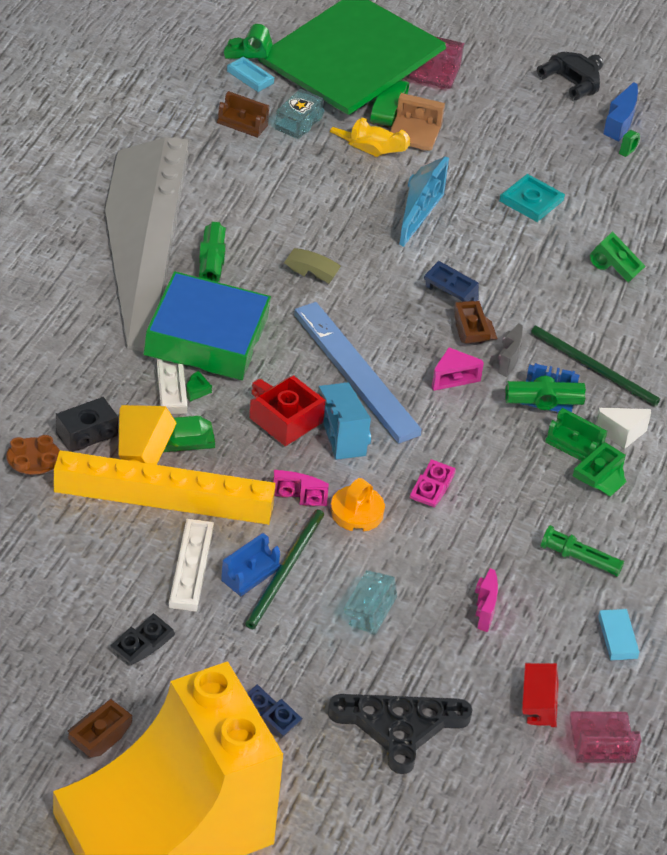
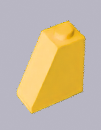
M121 405L119 409V457L121 460L157 465L177 424L166 406Z

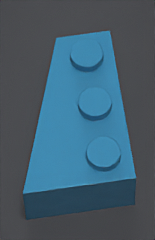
M350 383L318 386V394L326 400L323 425L335 460L366 456L367 446L371 444V418Z

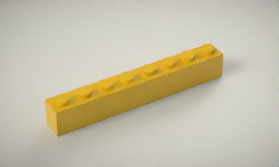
M62 450L59 451L54 467V492L270 525L276 484L273 482Z

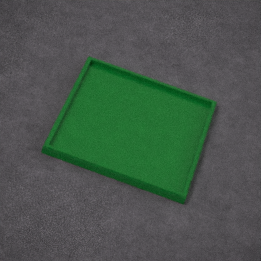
M341 0L273 44L268 57L258 58V61L347 115H350L444 51L446 43L370 0Z

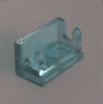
M366 570L344 607V614L357 617L360 620L351 619L349 622L351 627L376 635L397 598L395 577Z

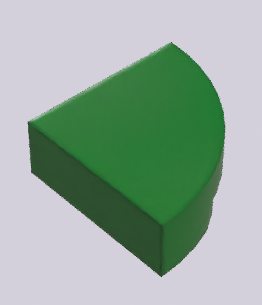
M199 371L190 376L186 386V396L190 402L212 393V385Z

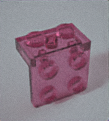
M436 37L446 43V49L411 72L409 79L443 89H451L462 65L465 43Z

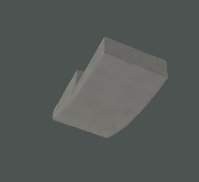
M519 323L511 331L508 330L502 340L504 348L498 357V362H500L498 373L505 377H508L518 360L523 334V325Z

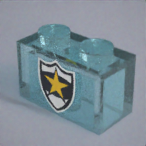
M299 89L276 111L275 130L296 139L301 138L310 131L317 121L322 119L324 115V98Z

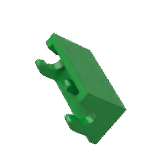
M561 408L558 412L557 420H552L545 443L583 461L605 442L607 430Z

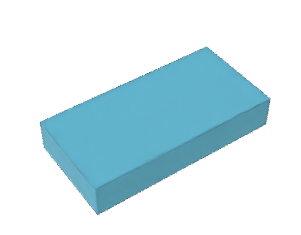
M245 57L227 65V72L257 92L274 84V77Z
M627 609L600 610L598 618L610 660L638 659L640 652Z

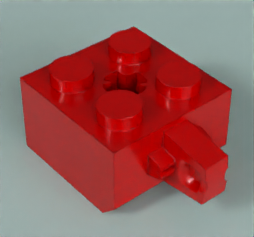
M294 375L287 377L274 386L262 379L252 383L251 394L255 398L250 400L249 418L285 447L323 423L326 400Z

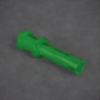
M551 525L547 528L540 545L543 549L548 547L561 553L564 558L571 556L609 572L616 577L619 576L625 562L577 541V538L572 534L568 536L558 532Z

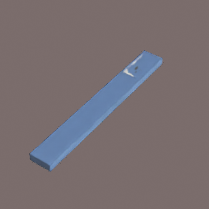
M314 302L296 308L294 316L397 443L400 444L421 436L422 429L319 304Z

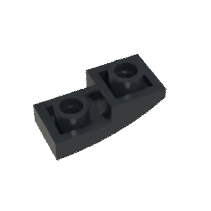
M153 613L136 630L130 627L110 646L111 649L132 665L154 653L168 642L175 633L173 628Z

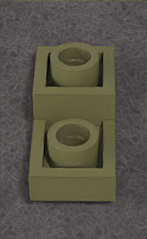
M294 248L284 262L294 272L305 276L309 270L317 278L324 280L328 284L341 267V265L323 255Z

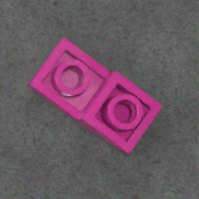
M431 459L424 474H420L410 494V499L435 508L449 487L456 468Z
M274 470L273 483H276L274 496L299 497L300 505L327 506L328 483L302 473Z
M491 568L485 578L480 577L475 589V593L479 594L476 616L479 617L477 629L488 632L491 626L498 594L496 571Z

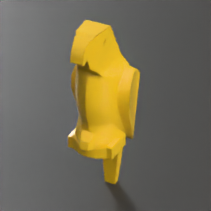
M365 118L356 121L352 127V133L335 127L330 129L331 133L349 141V145L375 157L386 153L402 152L410 146V137L405 131L400 130L399 132L392 133L378 126H370Z

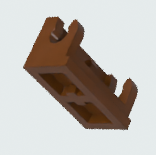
M228 91L225 95V103L220 102L217 123L258 138L268 126L269 105Z

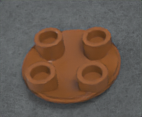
M49 435L24 439L16 437L10 441L6 458L8 464L18 472L42 474L54 469L60 450L53 443V438Z

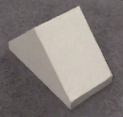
M599 408L595 425L607 430L606 437L625 449L647 431L651 409Z

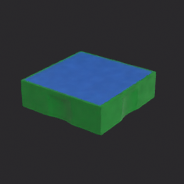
M174 271L146 331L143 355L177 364L195 366L211 373L243 381L252 359L253 348L259 341L268 319L271 296Z

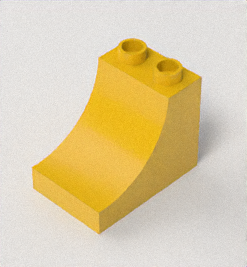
M227 661L170 681L165 702L159 714L144 734L123 754L105 767L80 781L53 791V814L74 855H247L274 844L283 753Z

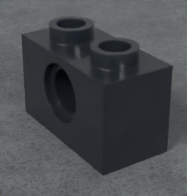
M101 397L56 413V434L69 452L84 449L118 436V415L106 399Z

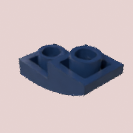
M258 684L247 692L271 734L283 738L302 721L303 718L282 698L276 702Z

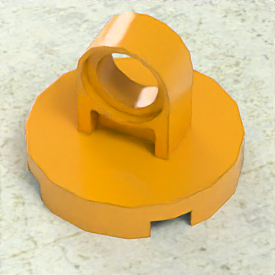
M363 478L356 479L350 486L338 490L333 495L331 516L338 526L349 531H353V528H363L364 532L376 528L383 521L384 500L377 491L373 490V486Z

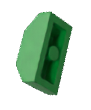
M201 416L174 417L177 424L163 452L215 448L212 423Z
M604 442L574 468L572 476L611 497L627 482L623 470L626 455Z

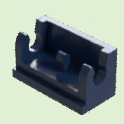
M439 260L424 275L426 287L430 290L433 289L434 285L462 302L479 300V283Z

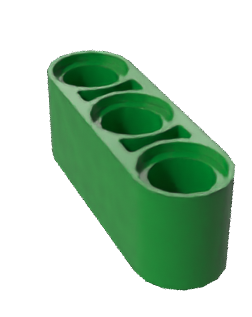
M400 80L379 94L371 112L370 122L392 127L397 117L399 96L401 93L408 94L410 83Z

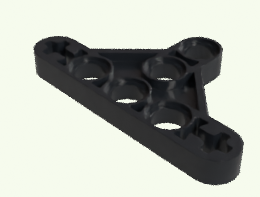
M336 694L332 696L328 706V716L333 722L355 724L385 748L388 754L389 768L397 774L411 772L415 764L416 750L443 728L460 729L468 726L473 711L468 701L458 698ZM339 706L344 707V711H339ZM354 706L358 707L357 712H354ZM374 706L378 709V713L368 714L363 708ZM396 707H402L408 713L397 715L392 710ZM431 708L437 712V715L429 717L424 715L422 710ZM443 710H446V716H442ZM455 711H459L462 716H457ZM401 730L406 732L409 737L398 739L393 733ZM402 754L406 755L410 761L399 763L394 757Z

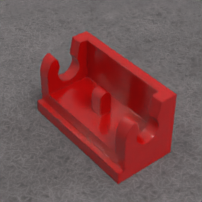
M525 663L523 714L539 715V717H527V723L530 725L557 727L559 689L557 663Z

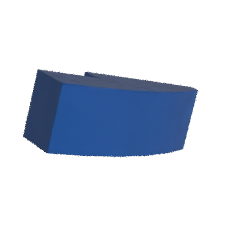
M633 82L610 104L603 134L618 142L627 133L634 117L638 97L637 83Z

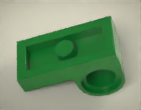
M253 24L245 39L239 37L229 39L224 49L225 59L242 57L267 58L273 46L269 30L262 24Z
M613 231L590 254V260L597 269L605 270L612 265L628 283L646 267Z

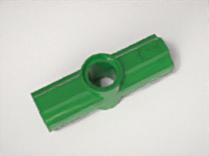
M211 222V224L205 226L199 256V278L220 282L222 265H224L226 227H223L220 222Z
M540 376L533 382L506 381L505 401L506 403L535 404L540 410L553 409L557 404L584 405L586 387L585 383L555 382L550 376Z

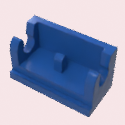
M265 533L248 542L222 562L221 581L240 597L277 572L281 566L279 563V547L276 546L271 551L268 546L269 537Z

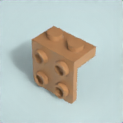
M401 93L398 101L397 117L390 132L396 133L403 130L410 137V147L427 151L432 150L442 127L445 103Z

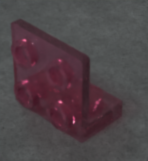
M572 711L570 713V724L577 763L636 762L641 744L640 731H631L627 712Z

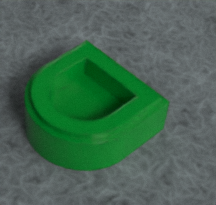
M629 130L624 134L619 151L620 155L627 157L636 149L640 140L638 132Z

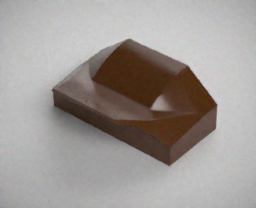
M480 301L455 302V324L462 343L498 340L492 321L484 315Z
M110 699L95 712L88 713L68 730V739L88 757L101 756L122 739L132 724V714Z

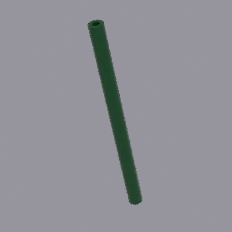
M537 325L532 328L531 334L654 407L659 404L660 398Z
M316 509L245 622L247 628L253 630L258 625L323 519V511Z

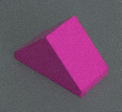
M448 348L434 369L433 391L481 382L484 362L479 358Z

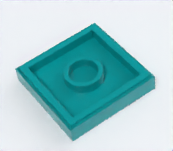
M526 174L500 195L499 202L538 222L564 201L565 194Z

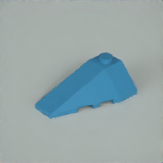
M445 156L426 164L415 175H411L408 181L409 193L400 237L401 246L404 247L443 197L449 164L448 157Z

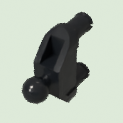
M559 52L552 55L548 62L537 67V74L542 79H546L554 73L565 77L575 84V86L569 89L570 97L574 98V100H579L587 94L593 95L599 91V70L603 67V59L597 54L587 58L580 53Z

